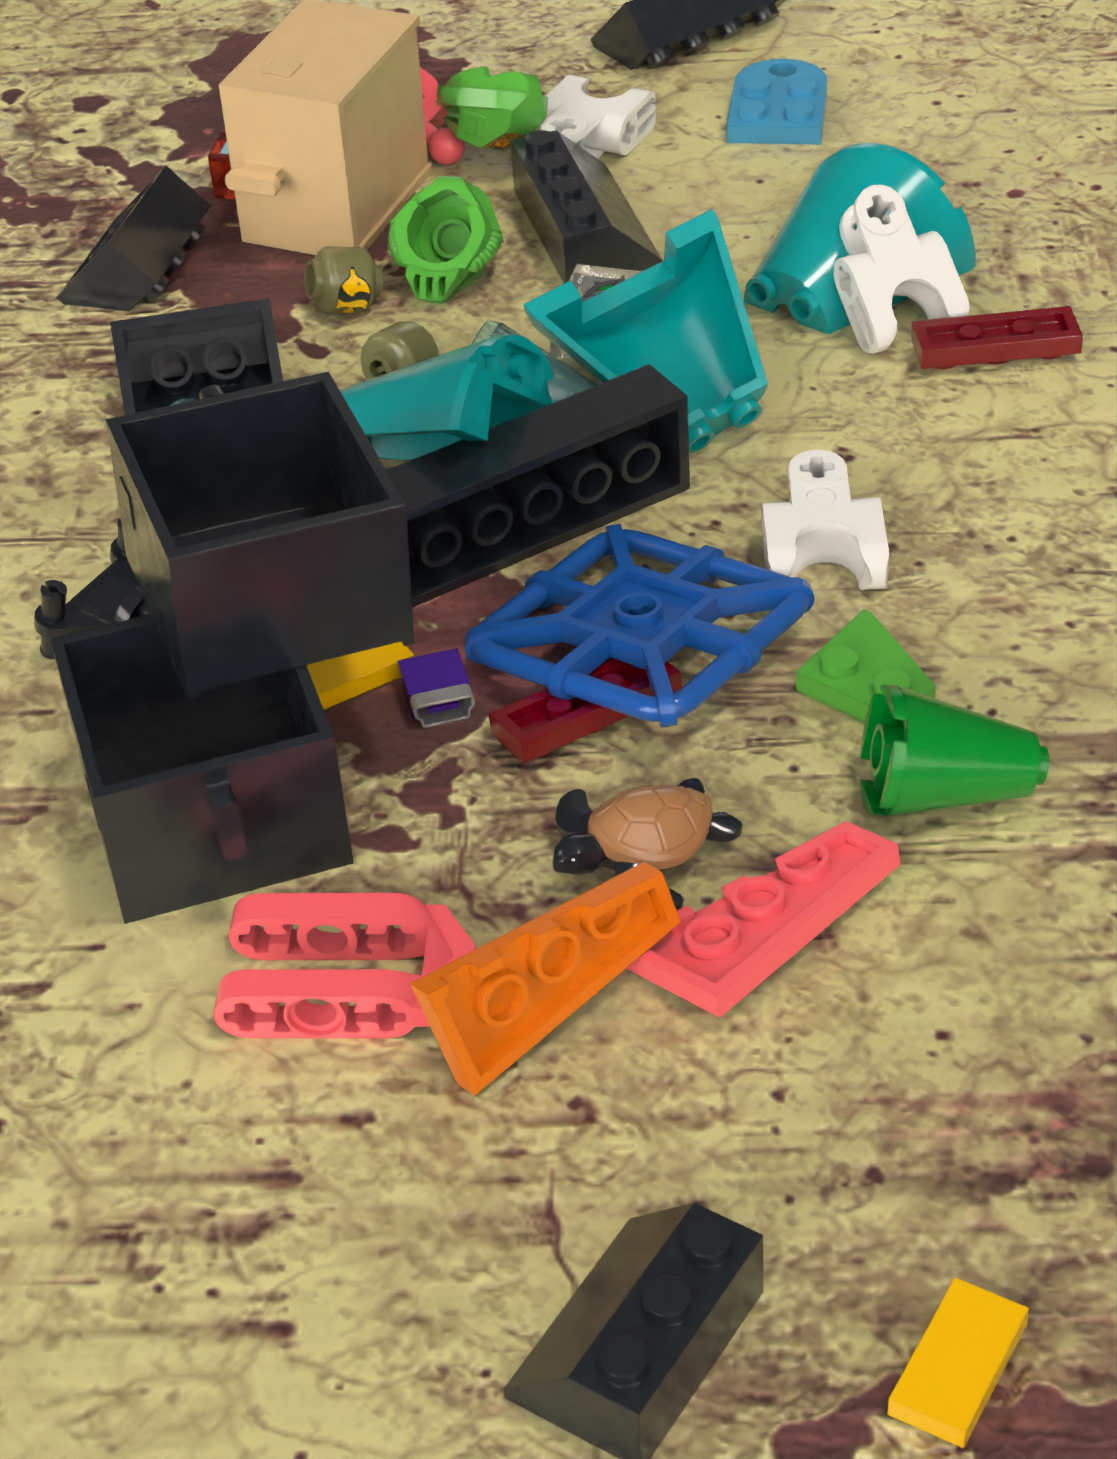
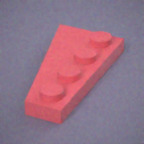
M845 821L775 858L776 870L764 876L747 878L743 875L722 886L723 898L695 912L688 905L677 910L681 923L626 969L721 1018L901 864L898 844Z

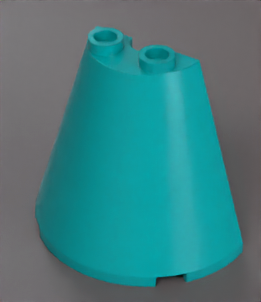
M858 143L849 145L829 156L814 171L752 278L746 283L743 302L771 313L779 309L780 304L787 305L791 315L799 324L825 334L833 333L851 325L834 280V264L836 260L849 256L840 235L839 224L846 210L854 205L860 193L871 185H884L900 194L905 202L906 211L916 236L931 231L940 234L948 248L959 276L976 267V253L972 231L962 207L954 209L949 199L940 189L946 183L922 161L903 150L885 144ZM893 296L892 306L909 298L906 296Z
M713 209L666 232L664 261L582 302L581 294L570 280L523 304L526 316L535 329L602 383L650 364L688 396L689 453L703 449L714 439L715 435L732 425L735 428L747 426L758 418L762 412V407L758 402L764 395L768 382L721 225Z
M497 335L340 389L379 459L411 461L462 439L466 441H488L490 428L559 401L552 400V396H550L547 381H552L554 373L545 355L531 340L520 335Z

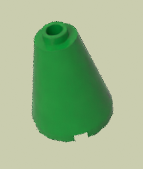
M883 684L880 686L883 694L874 693L865 719L860 759L870 760L872 780L860 779L864 808L870 816L888 817L1029 797L1033 793L1036 784H1044L1049 769V752L1046 746L1040 745L1039 738L1034 731L897 685Z

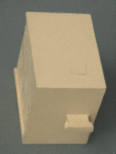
M302 0L219 84L231 170L225 176L227 188L235 192L242 242L316 255L321 248L328 246L362 247L367 250L431 174L433 163L428 162L416 31L417 26L420 24V15L321 0Z

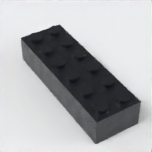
M648 364L492 427L488 432V441H466L462 439L386 470L406 504L412 608L690 489L688 396Z

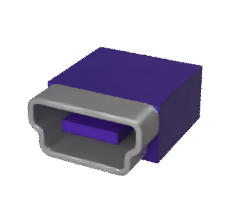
M458 648L398 660L400 683L412 719L420 720L423 728L463 721L470 717V710L475 706V699Z

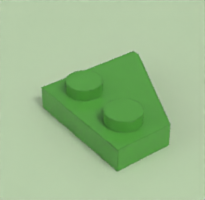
M865 609L796 671V691L865 722L874 693L883 694L880 687L883 684L897 685L935 698L936 685L878 619Z

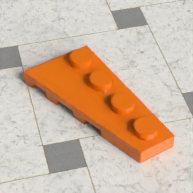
M642 862L413 981L410 985L457 1084L475 1096L681 923L662 871Z

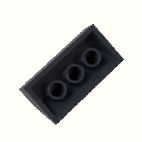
M631 0L624 3L590 40L594 48L631 70L648 64L650 69H654L674 58L673 53L684 49L686 55L692 54L708 45L710 38L719 35L721 40H726L745 29L744 25L754 21L756 26H761L770 22L780 14L777 8L786 0Z
M536 130L524 137L510 139L514 191L563 283L571 280L576 287L594 283V280L601 282L621 278L623 275L625 277L636 275L663 261L606 164L557 130L550 132Z

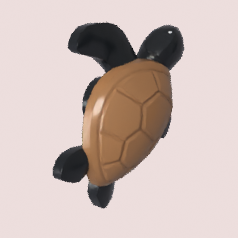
M698 778L683 780L677 786L645 785L633 787L604 801L593 811L588 805L585 791L575 789L563 795L556 808V822L559 834L563 838L554 849L552 865L556 872L574 875L591 873L603 866L615 870V876L642 862L661 871L675 867L690 859L699 850L705 839L717 842L735 840L740 837L743 824L740 820L726 812L713 813L710 796L704 794V786ZM668 888L676 910L683 908L684 899L681 894Z

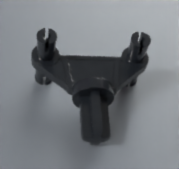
M120 518L117 520L118 538L111 543L110 561L112 564L69 602L66 603L67 587L63 582L48 580L45 582L46 586L42 584L40 589L41 605L35 610L34 627L36 632L41 635L40 652L45 658L55 659L50 638L151 614L126 556Z

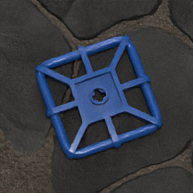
M621 524L606 526V532L600 533L586 541L550 570H540L526 580L525 587L521 592L466 633L464 649L467 657L472 662L484 664L487 667L548 687L549 693L554 697L563 700L567 698L571 700L576 697L636 719L659 722L660 728L677 725L678 718L684 717L697 709L737 673L744 674L755 667L760 661L761 652L811 609L815 597L810 584L803 578L790 577L725 557L722 549L705 545L698 549L641 531L622 529ZM630 553L676 566V568L669 574H663L634 565ZM609 555L610 560H613L615 569L594 586L575 580L604 557ZM719 579L738 586L712 589L699 584L703 581L714 583ZM554 603L566 607L556 614L526 618L538 608L546 609ZM772 610L745 634L712 624L721 617ZM558 642H566L577 646L557 664L514 650ZM688 646L718 656L681 689L673 693L664 663L683 647ZM608 658L631 664L636 668L645 669L653 696L610 683L589 674Z

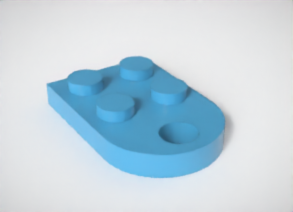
M796 59L764 60L742 69L737 74L734 82L727 121V143L821 145L827 103V76L825 72L814 64Z

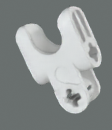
M567 75L546 95L548 97L547 117L535 130H546L549 132L557 130L597 159L605 152L626 156L653 130L656 124V94L654 91L631 88L623 95L617 97L595 98L589 96L588 93L590 78Z
M871 185L864 189L855 200L854 205L846 210L840 220V235L849 256L836 260L834 264V280L859 346L864 352L874 354L887 350L897 333V320L892 308L893 296H906L914 300L922 307L928 320L968 316L970 307L955 265L940 234L931 231L916 236L906 211L905 202L900 194L892 188L884 185Z
M814 449L795 455L789 462L788 467L791 496L789 502L762 503L761 506L765 569L790 577H797L805 567L823 562L835 563L848 568L855 574L860 590L888 589L889 548L880 497L851 499L847 466L843 458L836 453Z

